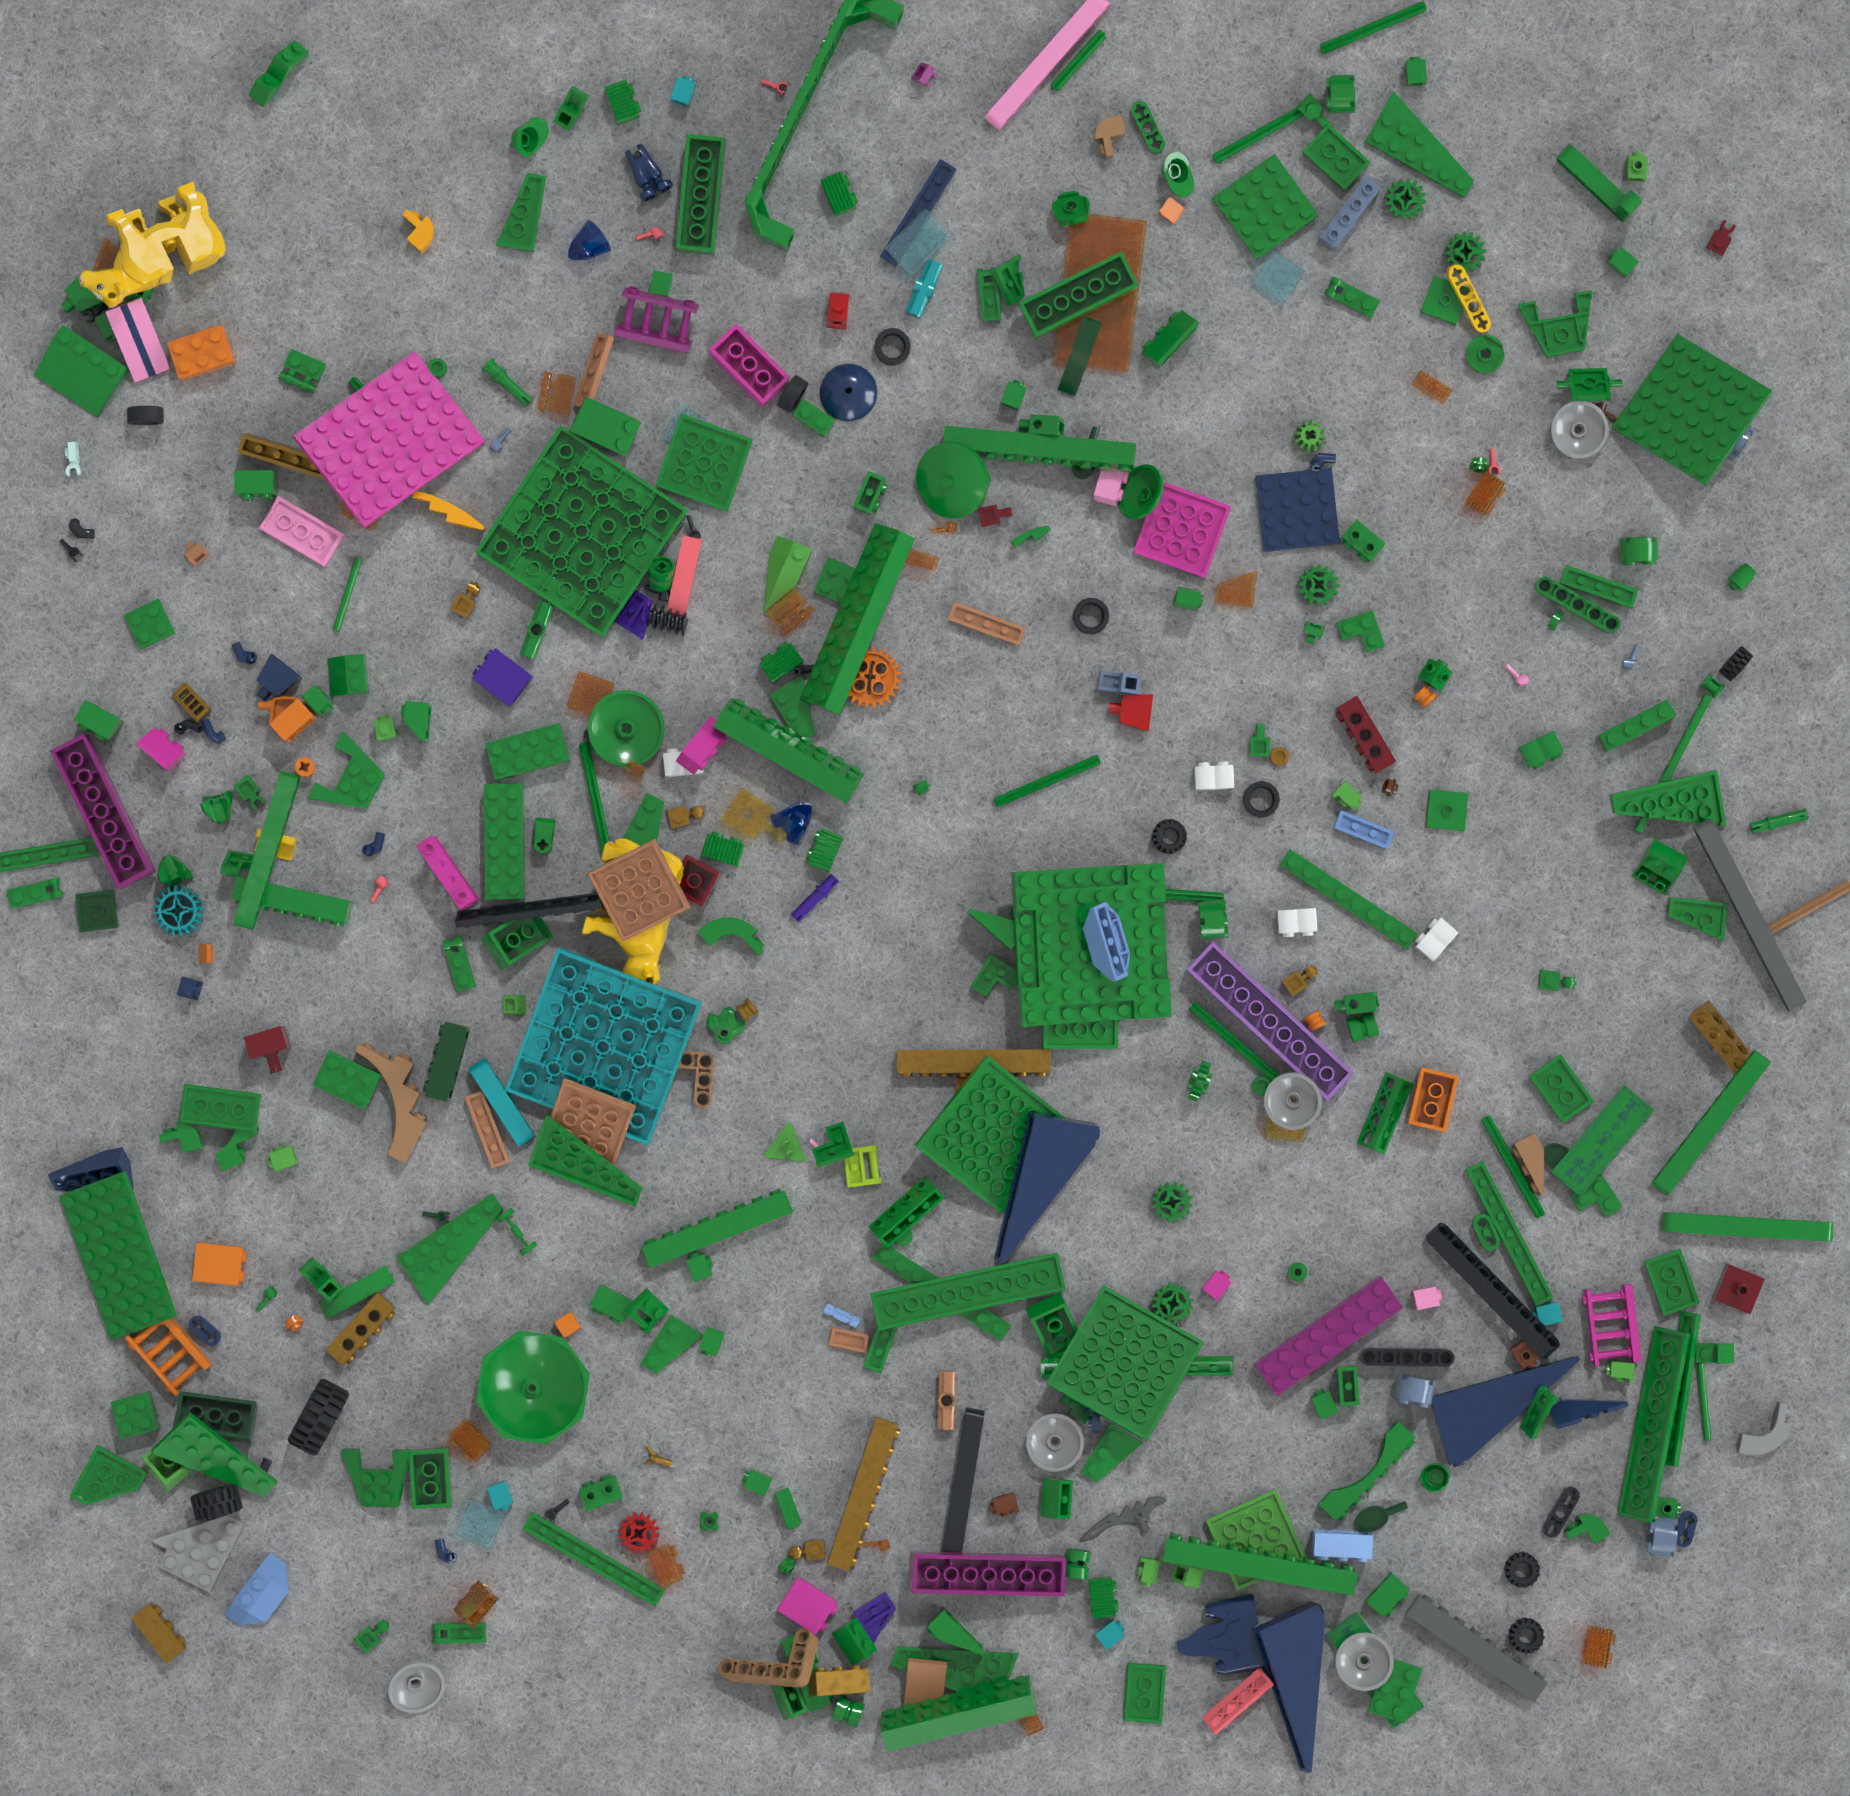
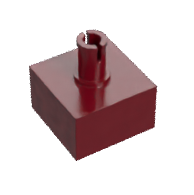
M285 1026L275 1027L243 1037L250 1059L266 1057L270 1074L282 1071L277 1054L280 1051L291 1048Z
M1726 1263L1711 1299L1751 1314L1765 1279Z

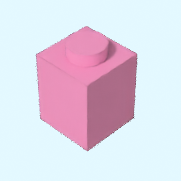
M1436 1286L1412 1290L1416 1310L1440 1305L1439 1301L1442 1300L1440 1289H1436Z

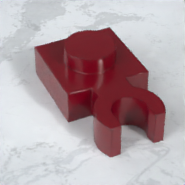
M1727 220L1721 222L1720 232L1714 230L1706 245V248L1721 256L1724 255L1732 238L1728 237V234L1732 233L1735 229L1734 224L1729 230L1725 228L1724 225Z

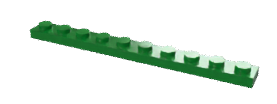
M1196 1356L1185 1376L1233 1375V1356ZM1041 1358V1378H1050L1061 1358Z

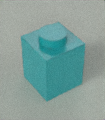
M687 76L677 77L670 97L671 102L689 107L696 89V83L693 82L694 79Z
M1559 1302L1534 1306L1535 1311H1532V1313L1544 1325L1563 1322Z
M507 1480L487 1487L494 1510L499 1508L500 1511L511 1508L510 1504H513L514 1500Z
M1112 1619L1094 1633L1107 1650L1125 1637L1123 1633L1125 1628L1119 1620L1115 1622Z

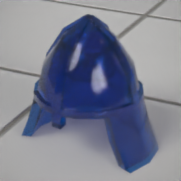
M587 219L570 244L568 258L575 261L589 260L610 252L611 246L600 228L594 222Z
M805 802L795 803L770 816L771 822L788 842L798 845L811 822L812 805Z

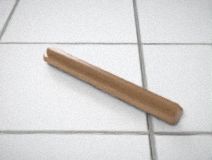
M1845 881L1771 922L1767 925L1770 932L1773 934L1847 893L1850 891V882Z

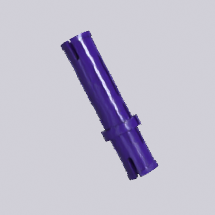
M830 874L820 885L815 887L816 889L791 915L800 922L820 900L828 896L831 889L839 883L838 879L833 874Z

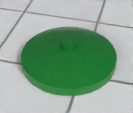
M943 442L933 446L922 456L916 471V485L921 499L931 511L939 516L950 519L965 517L975 512L986 498L989 486L986 466L981 457L965 444Z
M621 690L603 697L595 705L589 716L587 731L590 744L601 759L614 766L633 767L645 763L656 754L664 738L665 725L661 711L649 697L636 691Z

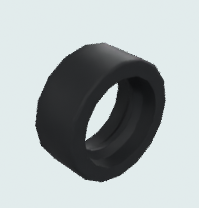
M897 328L885 329L879 333L874 346L878 359L886 365L892 366L904 362L909 356L911 348L909 337L905 332ZM897 336L903 341L904 349L901 355L895 358H889L884 355L881 344L886 337Z
M795 375L784 389L777 406L791 413L806 391L808 382Z
M132 406L127 408L128 424L159 425L164 422L163 407Z
M1086 598L1076 605L1073 611V621L1079 631L1094 635L1100 633L1106 627L1109 621V611L1103 601L1097 598ZM1095 605L1101 610L1102 620L1099 625L1095 627L1083 625L1080 620V612L1085 606Z
M1258 781L1249 785L1243 795V805L1246 811L1258 818L1273 814L1280 802L1279 792L1276 787L1265 781ZM1258 788L1267 789L1273 799L1272 805L1263 811L1256 810L1250 803L1252 792Z

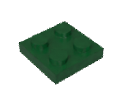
M115 890L75 894L79 932L119 928Z

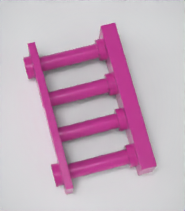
M431 835L416 845L459 909L465 910L479 900L436 836L433 837Z
M1623 1284V1289H1620L1618 1292L1592 1295L1590 1289H1584L1585 1293L1582 1294V1303L1587 1308L1591 1351H1588L1590 1363L1593 1362L1595 1367L1599 1366L1600 1359L1628 1356L1632 1362L1641 1361L1632 1284ZM1621 1299L1625 1303V1308H1622L1621 1311L1593 1314L1592 1302ZM1619 1318L1627 1320V1327L1624 1330L1595 1333L1594 1321ZM1623 1337L1629 1339V1347L1627 1349L1602 1352L1597 1350V1340Z

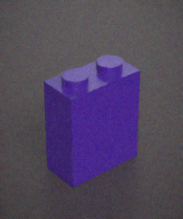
M495 648L493 651L490 649L484 657L486 661L483 665H478L473 671L474 677L472 679L511 707L533 676Z

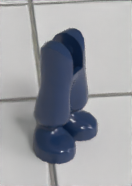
M640 143L637 145V148L642 157L635 160L630 150L624 153L637 186L643 190L640 194V199L642 202H647L657 197V193L651 186L650 181L654 182L659 194L667 192L674 184L670 179L663 180L661 169L651 158L643 144Z

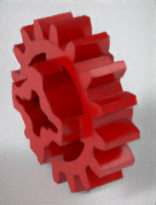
M642 1511L640 1516L633 1512L632 1518L629 1515L626 1516L627 1522L621 1521L624 1527L618 1529L619 1532H622V1535L618 1538L624 1539L622 1546L627 1544V1551L633 1548L635 1554H637L639 1549H641L642 1553H645V1548L652 1550L651 1543L657 1544L654 1538L660 1537V1534L656 1533L660 1527L654 1526L657 1520L651 1521L650 1514L644 1517V1512ZM635 1520H643L647 1523L644 1525L638 1524ZM629 1525V1527L631 1528V1534L627 1537L626 1529ZM636 1528L638 1530L644 1529L642 1533L643 1537H641L640 1535L633 1537L636 1532ZM649 1529L652 1530V1536L650 1540L647 1537V1531ZM640 1541L643 1545H635L632 1542Z

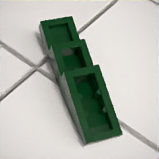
M1083 317L1058 390L1076 396L1102 322Z

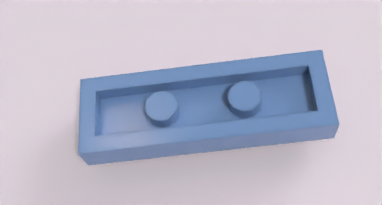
M1340 810L1334 825V829L1384 849H1388L1395 832Z

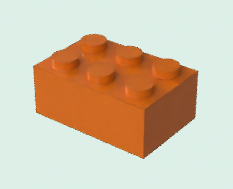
M222 324L167 342L178 378L181 381L237 364L225 327Z
M1419 1067L1406 1123L1446 1132L1459 1076Z

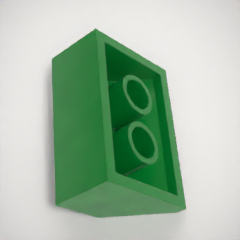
M1183 310L1179 313L1175 311L1168 319L1170 323L1166 327L1162 325L1156 331L1157 337L1153 341L1149 339L1142 346L1144 349L1142 355L1157 369L1198 328L1199 322Z

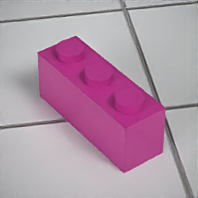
M712 716L709 717L690 740L676 760L678 764L693 775L698 770L702 771L708 764V757L712 759L718 751L716 749L717 746L722 747L728 739L725 733L713 727L717 720Z

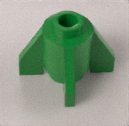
M231 790L214 796L202 797L203 803L200 804L202 812L212 822L223 824L228 822V818L231 817L230 811L233 799Z
M167 855L159 863L157 878L160 883H164L166 890L167 887L172 889L174 884H178L183 880H192L194 878L191 871L185 867L184 863L177 856Z

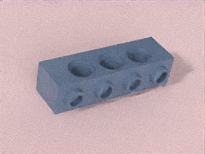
M1366 176L1320 236L1319 241L1335 251L1378 194L1381 186Z

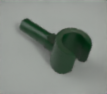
M423 1211L422 1216L435 1218L440 1223H448L449 1221L444 1220V1215L450 1214V1212L439 1211L438 1213Z

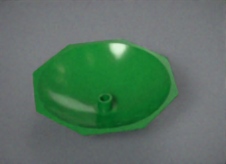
M518 1331L483 1357L476 1403L502 1438L547 1445L583 1418L590 1373L564 1337Z

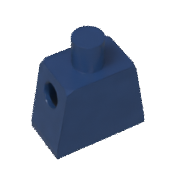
M271 653L256 680L263 685L256 695L264 702L272 693L276 697H281L302 677Z

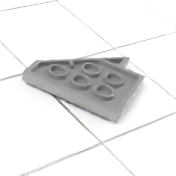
M225 1515L153 1539V1543L167 1549L158 1567L210 1593L245 1523L230 1515Z

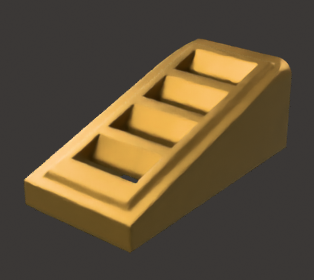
M186 682L172 694L198 723L212 710ZM187 689L189 692L180 698L179 695ZM192 694L194 697L185 704L184 701ZM198 700L199 702L190 709L189 706ZM202 705L204 708L196 715L194 712Z

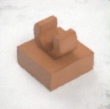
M190 541L185 545L189 551L184 555L194 566L210 555L200 543L195 545Z

